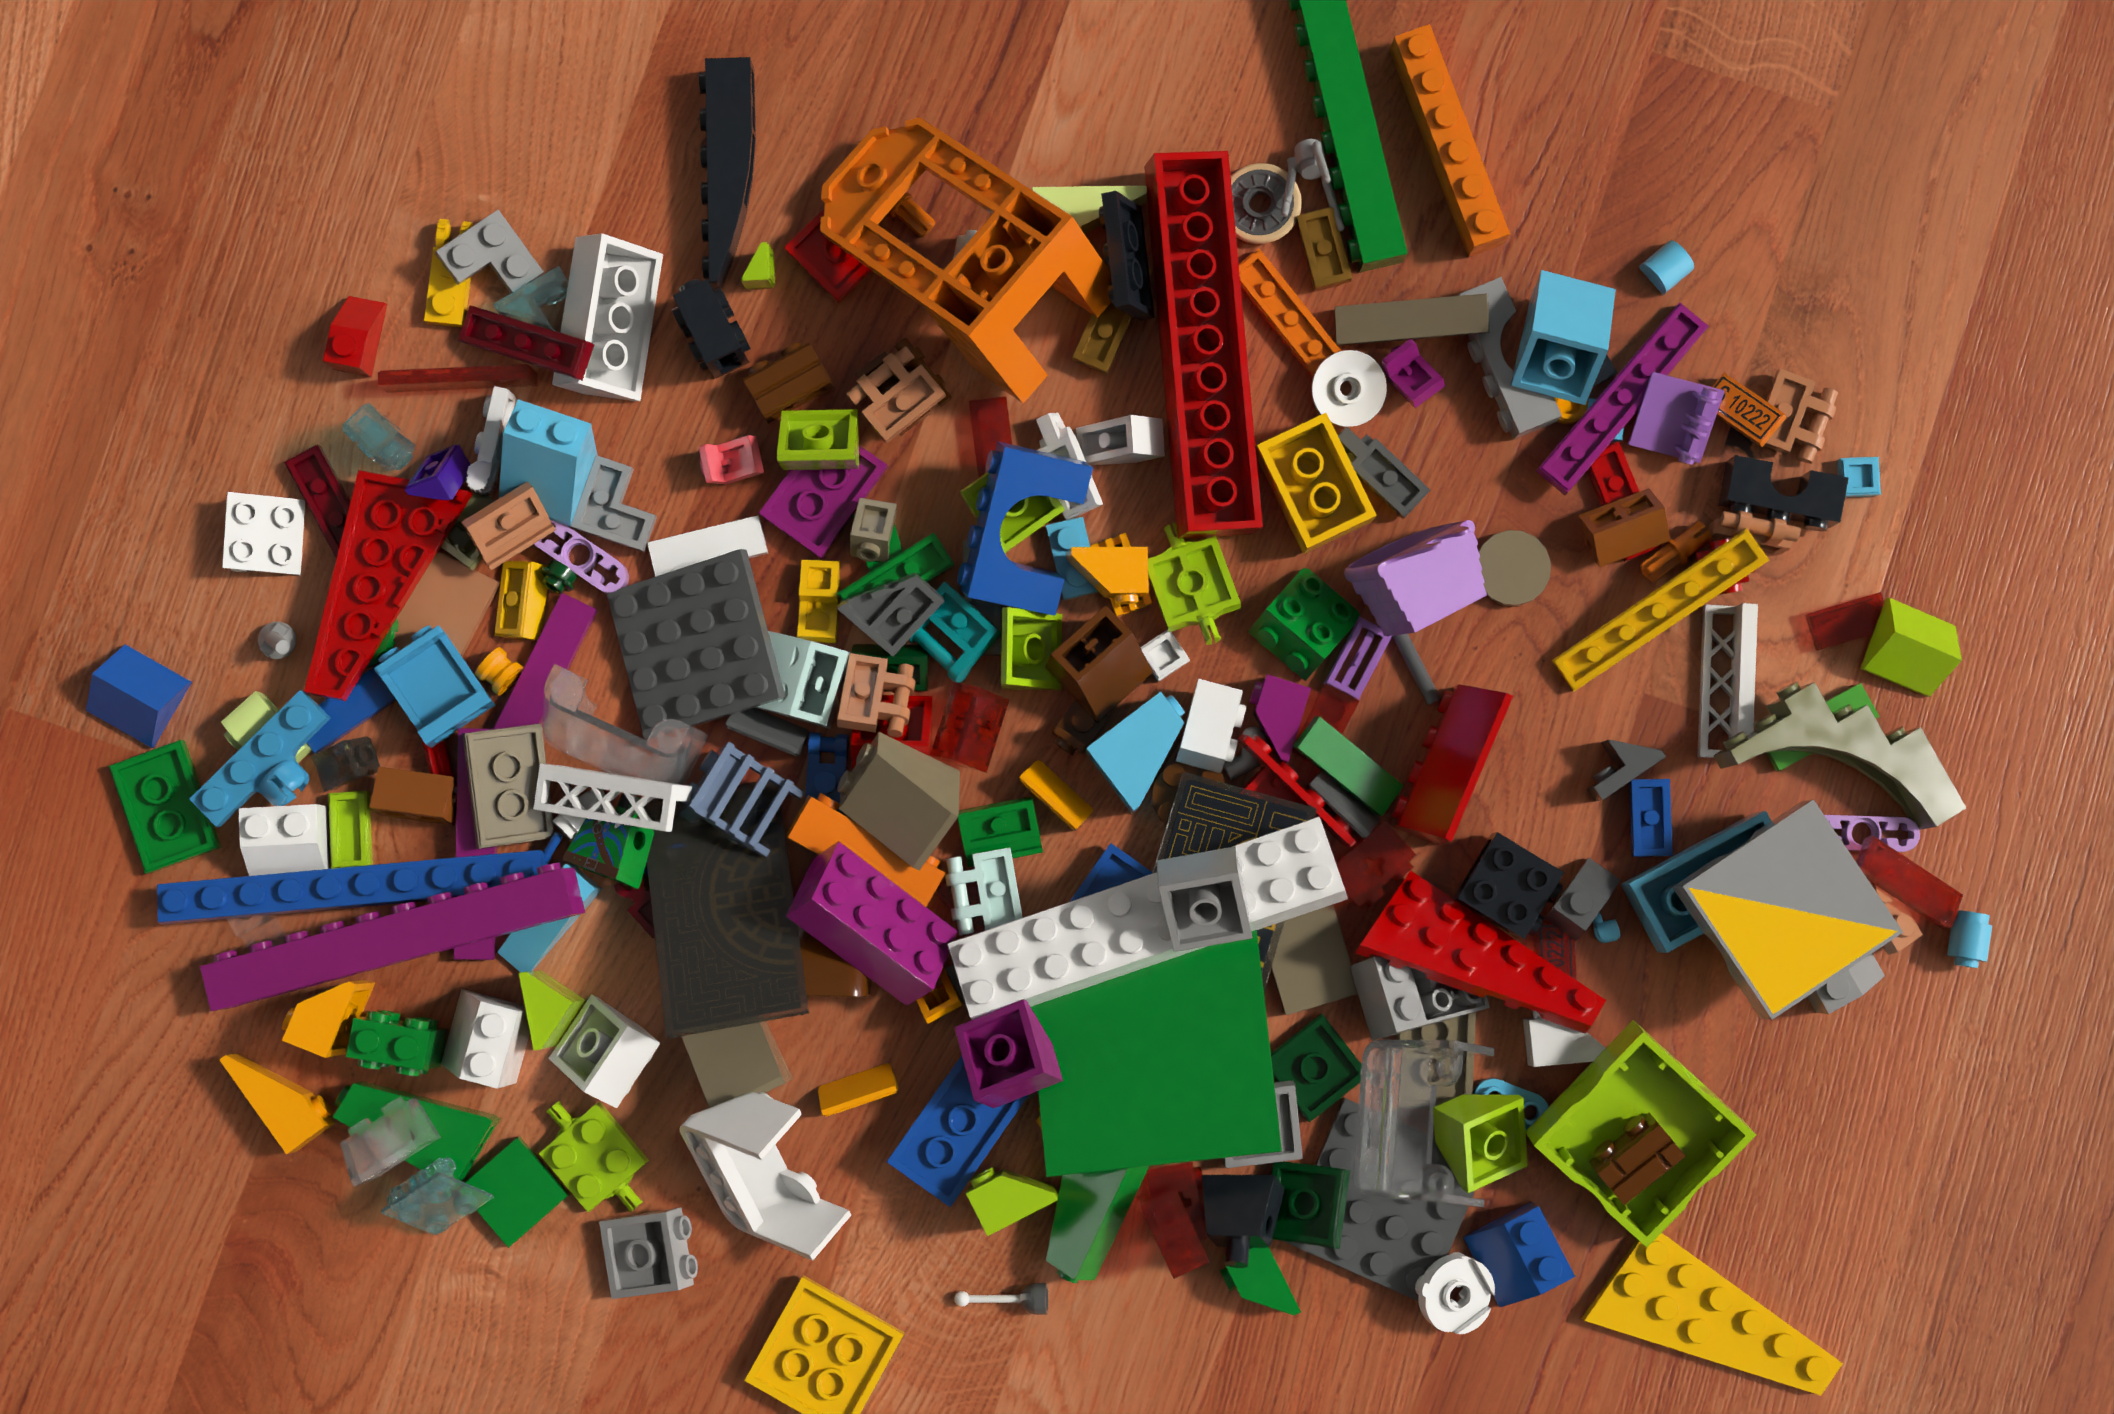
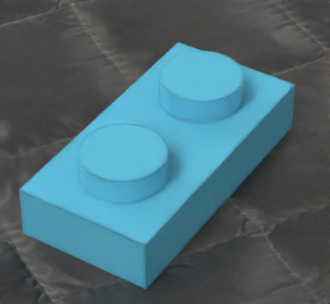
M1083 517L1046 525L1056 571L1065 579L1062 588L1063 601L1098 593L1066 560V552L1071 547H1090Z

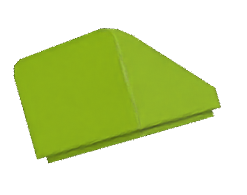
M767 242L760 243L742 276L741 283L746 289L774 288L775 286L774 252Z

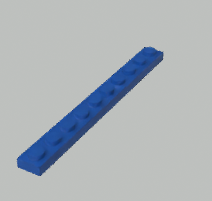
M534 850L157 884L158 923L165 925L428 901L427 898L446 892H451V896L454 898L465 895L464 887L487 882L488 888L501 885L500 878L521 872H523L524 878L538 875L536 868L544 866V852Z

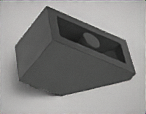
M1588 858L1545 919L1577 941L1608 901L1619 884L1620 879L1591 858Z

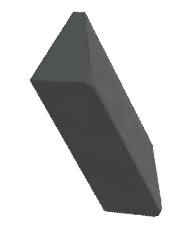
M757 708L732 714L725 724L732 731L796 757L801 755L809 736L808 729Z
M1322 770L1307 785V790L1310 788L1325 801V807L1335 816L1338 815L1352 827V832L1359 839L1366 838L1380 820L1378 815L1368 809Z

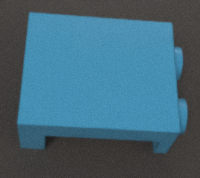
M429 625L416 632L411 637L413 642L402 650L395 647L383 654L378 659L381 664L376 666L374 670L382 678L414 724L424 743L432 748L458 731V728L464 727L488 711L495 704L445 631L440 626L432 629Z

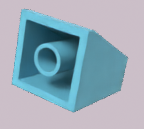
M1541 270L1530 298L1511 386L1585 405L1609 349L1616 289Z
M518 399L503 432L499 498L528 482L538 495L549 519L571 527L592 464L597 455L591 423Z
M1159 692L1086 748L1087 756L1131 813L1135 812L1142 803L1184 724L1182 717L1185 711L1172 695L1165 698L1162 692Z

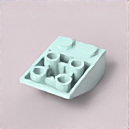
M768 631L786 698L754 708L831 729L845 681L850 653L813 641Z

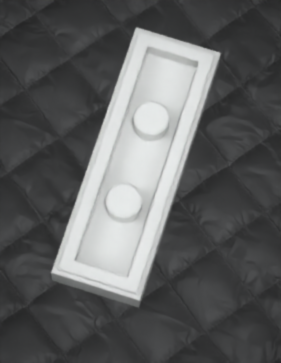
M758 515L647 542L655 577L738 549H746L749 558L768 554Z

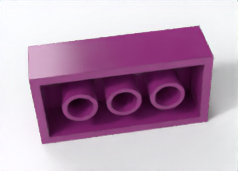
M839 841L812 860L786 917L906 1006L934 990L950 951L948 943L954 942L958 932Z

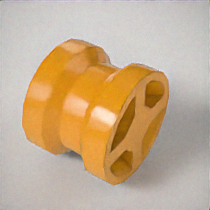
M498 647L481 662L475 672V676L481 681H488L492 685V691L500 696L517 681L524 667L518 662H511L507 658V652Z

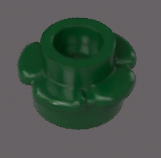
M552 560L547 567L541 568V573L544 576L542 583L551 591L561 594L563 591L570 592L574 589L572 584L577 579V576L566 565Z

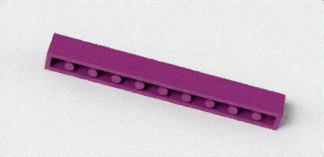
M559 862L536 868L538 875L524 878L523 872L501 877V885L488 888L487 882L464 887L465 895L452 898L451 892L441 893L428 897L429 904L416 908L415 902L404 903L391 907L393 914L380 917L379 911L355 917L357 924L344 927L343 921L320 926L321 934L309 937L307 931H302L284 936L285 943L273 946L272 940L248 946L250 953L240 956L237 955L236 950L213 955L214 963L200 966L210 1011L230 1009L584 914L585 909L575 868H561Z

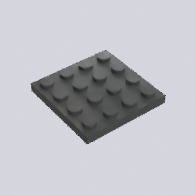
M738 549L620 588L615 592L607 593L644 740L658 738L786 698L746 549Z
M1343 1098L1315 1163L1317 1166L1350 1170L1340 1249L1292 1242L1286 1243L1418 1301L1419 1295L1415 1290L1418 1278L1424 1275L1426 1270L1436 1260L1449 1254L1475 1191L1466 1193L1462 1190L1438 1148L1435 1137L1347 1098Z

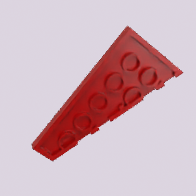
M358 470L306 680L305 693L340 701L347 700L473 494L470 491L459 489L452 500L407 495L405 488L410 481L409 479Z
M1411 870L1355 952L1365 957H1368L1371 953L1388 959V965L1402 969L1404 965L1422 971L1426 978L1482 998L1487 994L1504 1000L1503 1005L1516 1010L1522 1006L1536 1011L1544 1020L1584 1034L1591 1028L1606 1002V999Z

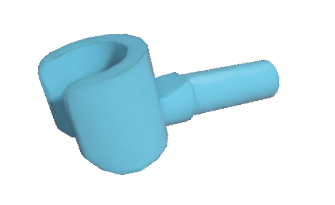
M1598 913L1592 921L1596 940L1601 943H1608L1620 938L1617 921L1612 919L1603 922L1601 914Z

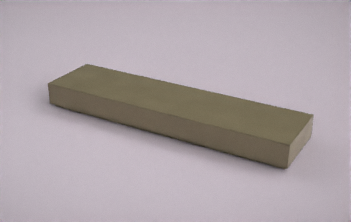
M1487 293L1335 307L1336 340L1339 346L1490 333Z

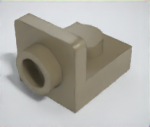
M859 498L850 534L851 556L868 562L888 561L890 540L897 514V504Z

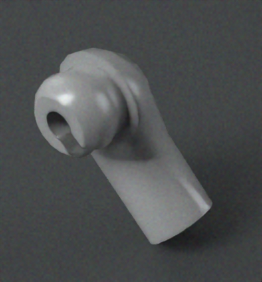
M1248 727L1244 730L1243 735H1249L1251 738L1257 735L1268 744L1266 735L1258 727ZM1243 748L1241 755L1233 758L1232 762H1225L1223 767L1229 779L1233 780L1259 767L1261 764Z

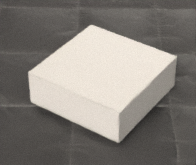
M1168 630L1140 647L1153 671L1152 674L1158 682L1190 662L1189 657L1173 633L1168 632Z

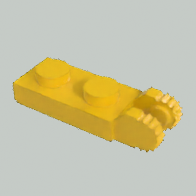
M440 219L437 223L436 247H433L424 322L433 325L462 328L467 314L471 277L457 285L435 255L437 250L449 243L451 235L449 220ZM463 221L459 235L473 227V222Z

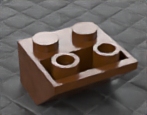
M1104 606L1052 652L1045 666L1049 673L1097 723L1153 673L1133 633L1107 606Z

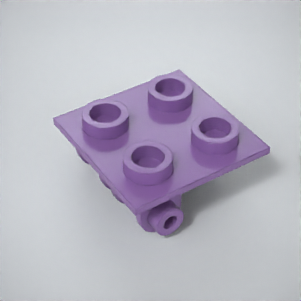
M1652 371L1628 445L1678 457L1679 461L1691 465L1694 462L1700 463L1725 391Z

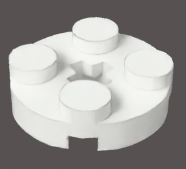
M1453 1252L1436 1260L1426 1270L1425 1274L1418 1278L1415 1290L1419 1295L1418 1303L1421 1313L1432 1326L1444 1332L1466 1334L1478 1328L1488 1317L1491 1310L1488 1304L1491 1294H1495V1285L1491 1273L1482 1263L1462 1253ZM1462 1286L1463 1289L1459 1292L1461 1299L1458 1302L1450 1299L1451 1291L1455 1287Z

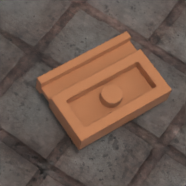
M525 482L462 521L477 551L481 554L485 565L490 570H493L556 530L534 488L528 482Z

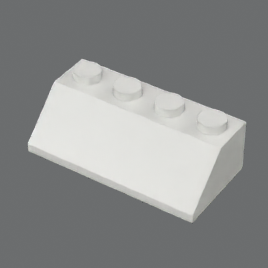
M602 233L575 238L560 333L595 344L583 381L554 372L552 385L587 395L640 401L662 266V253Z

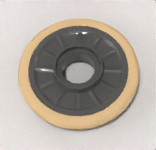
M1256 163L1245 166L1231 175L1235 229L1238 239L1252 244H1266L1282 238L1294 227L1297 222L1296 216L1300 215L1301 194L1295 182L1289 214L1286 217L1282 216L1283 197L1288 175L1286 171L1275 165ZM1261 194L1267 196L1271 201L1267 211L1257 213L1250 208L1249 203L1254 196Z

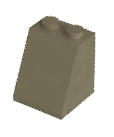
M878 732L871 744L865 743L860 749L856 759V766L852 772L847 770L841 777L837 787V791L841 793L839 809L911 867L920 871L958 818L960 771Z
M764 1016L680 1031L709 1108L749 1092L766 1093L793 1079Z

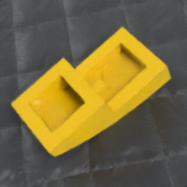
M801 560L797 638L813 642L836 643L840 561Z

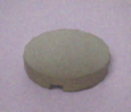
M1506 530L1493 535L1479 550V561L1483 569L1481 573L1485 581L1483 585L1489 599L1494 600L1493 602L1502 606L1517 607L1531 602L1544 591L1550 579L1551 561L1546 548L1536 537L1524 531Z

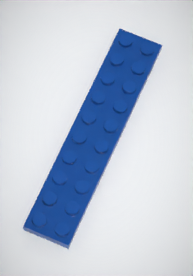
M1110 843L1069 902L1153 874V872ZM961 1055L893 1151L887 1163L951 1207L1029 1095L997 1108H991L974 1101Z

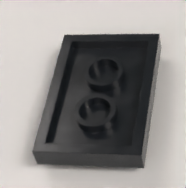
M1116 190L1101 193L1103 206L1099 208V219L1103 229H1106L1107 244H1104L1103 254L1105 262L1111 271L1112 281L1108 283L1110 301L1116 308L1140 321L1155 318L1142 207Z

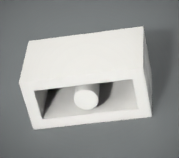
M1198 679L1180 743L1177 762L1221 773L1224 762L1233 761L1238 740L1231 738L1234 726L1241 728L1247 707L1240 704L1243 690Z

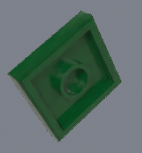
M1322 1013L1271 1052L1275 1080L1277 1082L1294 1081L1297 1108L1309 1123L1370 1075Z
M1285 1161L1273 1163L1271 1175H1275L1283 1185L1284 1194L1272 1240L1340 1249L1350 1170Z

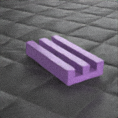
M1359 616L1323 685L1331 687L1336 692L1346 695L1351 700L1357 702L1392 636H1384L1381 627ZM1363 627L1368 632L1342 682L1339 683L1335 678ZM1376 634L1382 637L1355 690L1348 686Z

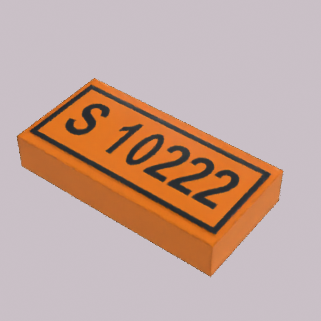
M1723 373L1712 386L1725 391L1716 416L1760 447L1765 445L1786 419L1785 413L1726 373Z

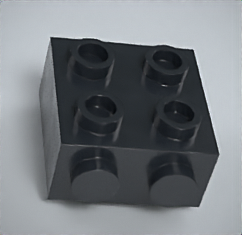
M694 279L683 284L679 288L680 292L673 295L678 307L671 310L686 338L693 336L694 341L688 343L702 371L710 370L715 379L748 364L749 361L745 352L751 350L737 320L732 323L729 322V318L735 315L721 287L713 289L708 279L704 281Z
M1495 832L1490 835L1453 899L1517 939H1525L1527 934L1534 936L1541 926L1544 916L1540 915L1547 901L1553 903L1559 896L1564 886L1560 882L1564 872L1502 834Z

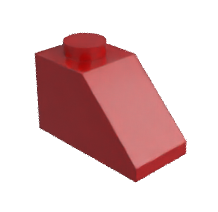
M348 296L330 325L323 362L336 371L372 377L387 304Z

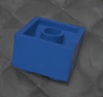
M1531 1201L1463 1236L1473 1258L1482 1263L1491 1273L1495 1285L1493 1297L1499 1307L1542 1295L1575 1277L1540 1207Z

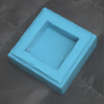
M1879 457L1840 458L1837 460L1838 476L1849 478L1845 498L1872 497L1881 494Z

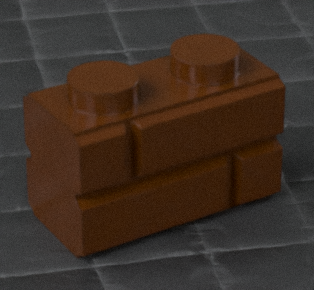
M801 342L794 343L781 352L782 358L771 364L767 360L759 362L747 371L749 376L743 380L768 424L780 418L782 411L794 410L834 388L810 342L802 346Z
M1648 1113L1645 1117L1639 1115L1632 1118L1624 1126L1623 1130L1625 1133L1613 1142L1606 1140L1594 1150V1157L1589 1161L1596 1173L1623 1205H1626L1686 1157L1651 1113Z

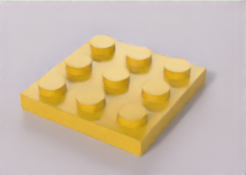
M803 1275L744 1381L802 1414H860L905 1332Z

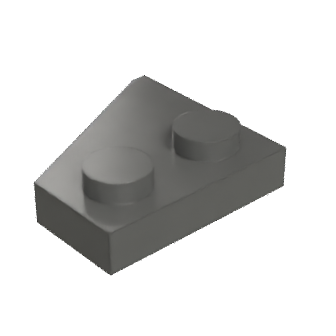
M912 573L845 599L837 605V609L891 656H894L944 602V597L918 574Z

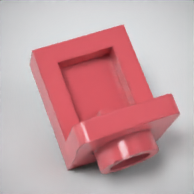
M747 435L719 445L705 444L699 446L701 457L700 469L707 483L727 485L764 473L757 436Z

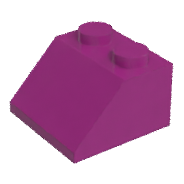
M1022 999L955 1027L974 1101L991 1108H997L1063 1081L1053 1044L1027 1000Z

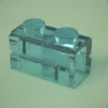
M370 403L361 406L343 424L341 430L357 444L369 459L387 471L400 470L413 458L412 452L415 450V444L388 416Z

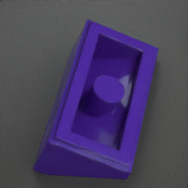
M453 445L428 455L405 488L407 495L452 500L468 476V466L471 465L460 445Z

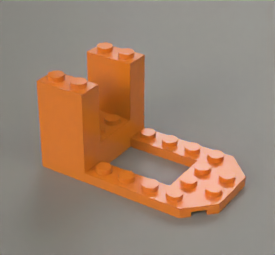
M921 117L906 120L905 126L891 130L886 126L871 129L822 185L821 200L825 203L824 217H821L820 231L823 235L924 307L976 371L1022 404L1048 375L1013 329L1050 286L1097 318L1111 303L1108 294V283L1112 281L1111 272L1071 215ZM925 170L992 214L944 270L878 225Z

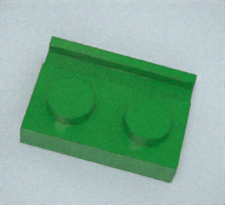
M1032 796L959 810L958 822L968 867L974 866L972 854L1011 848L1012 859L1043 853Z

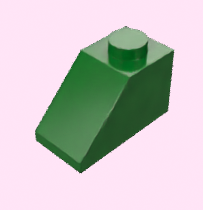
M1269 1247L1250 1248L1248 1267L1246 1268L1226 1266L1219 1270L1229 1291L1237 1288L1241 1298L1294 1316L1301 1313Z

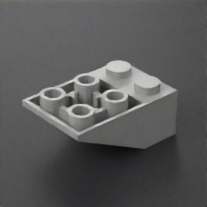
M1374 956L1350 966L1372 1041L1490 1008L1486 995L1482 998L1426 978L1422 971L1405 965L1402 969L1388 965V959ZM1476 1003V1008L1468 1009L1469 1005ZM1438 1016V1018L1427 1020L1430 1017Z

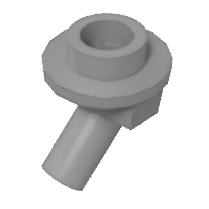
M281 621L271 622L261 629L258 636V645L265 656L272 659H282L294 651L296 634L286 623Z

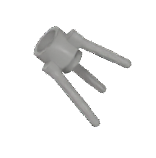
M1317 139L1303 140L1294 148L1295 157L1287 159L1288 175L1281 214L1284 217L1289 214L1297 172L1303 178L1309 180L1320 177L1329 206L1334 208L1337 229L1343 231L1344 224L1332 188L1324 145Z

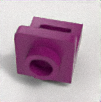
M1409 339L1401 346L1393 348L1382 360L1387 380L1414 408H1417L1445 386L1443 378L1419 354L1417 344L1412 339Z

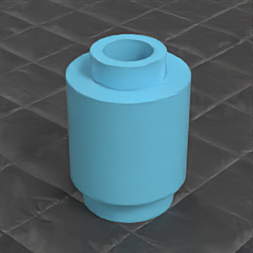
M1957 911V918L1952 919L1947 956L1955 957L1954 965L1978 968L1979 961L1987 962L1992 925H1989L1990 915L1970 911Z

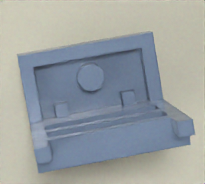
M728 742L717 752L710 750L699 767V770L703 771L704 774L697 784L691 782L688 785L692 786L690 802L680 801L685 805L678 815L691 823L698 817H701L766 858L770 850L758 843L786 795L789 793L800 800L805 792L794 786V783L789 779H783L775 774L773 769L764 767L755 761L754 757L749 754L745 755L734 748V744ZM750 768L761 776L732 824L729 825L720 819L719 816ZM769 780L780 787L753 834L749 837L739 831Z

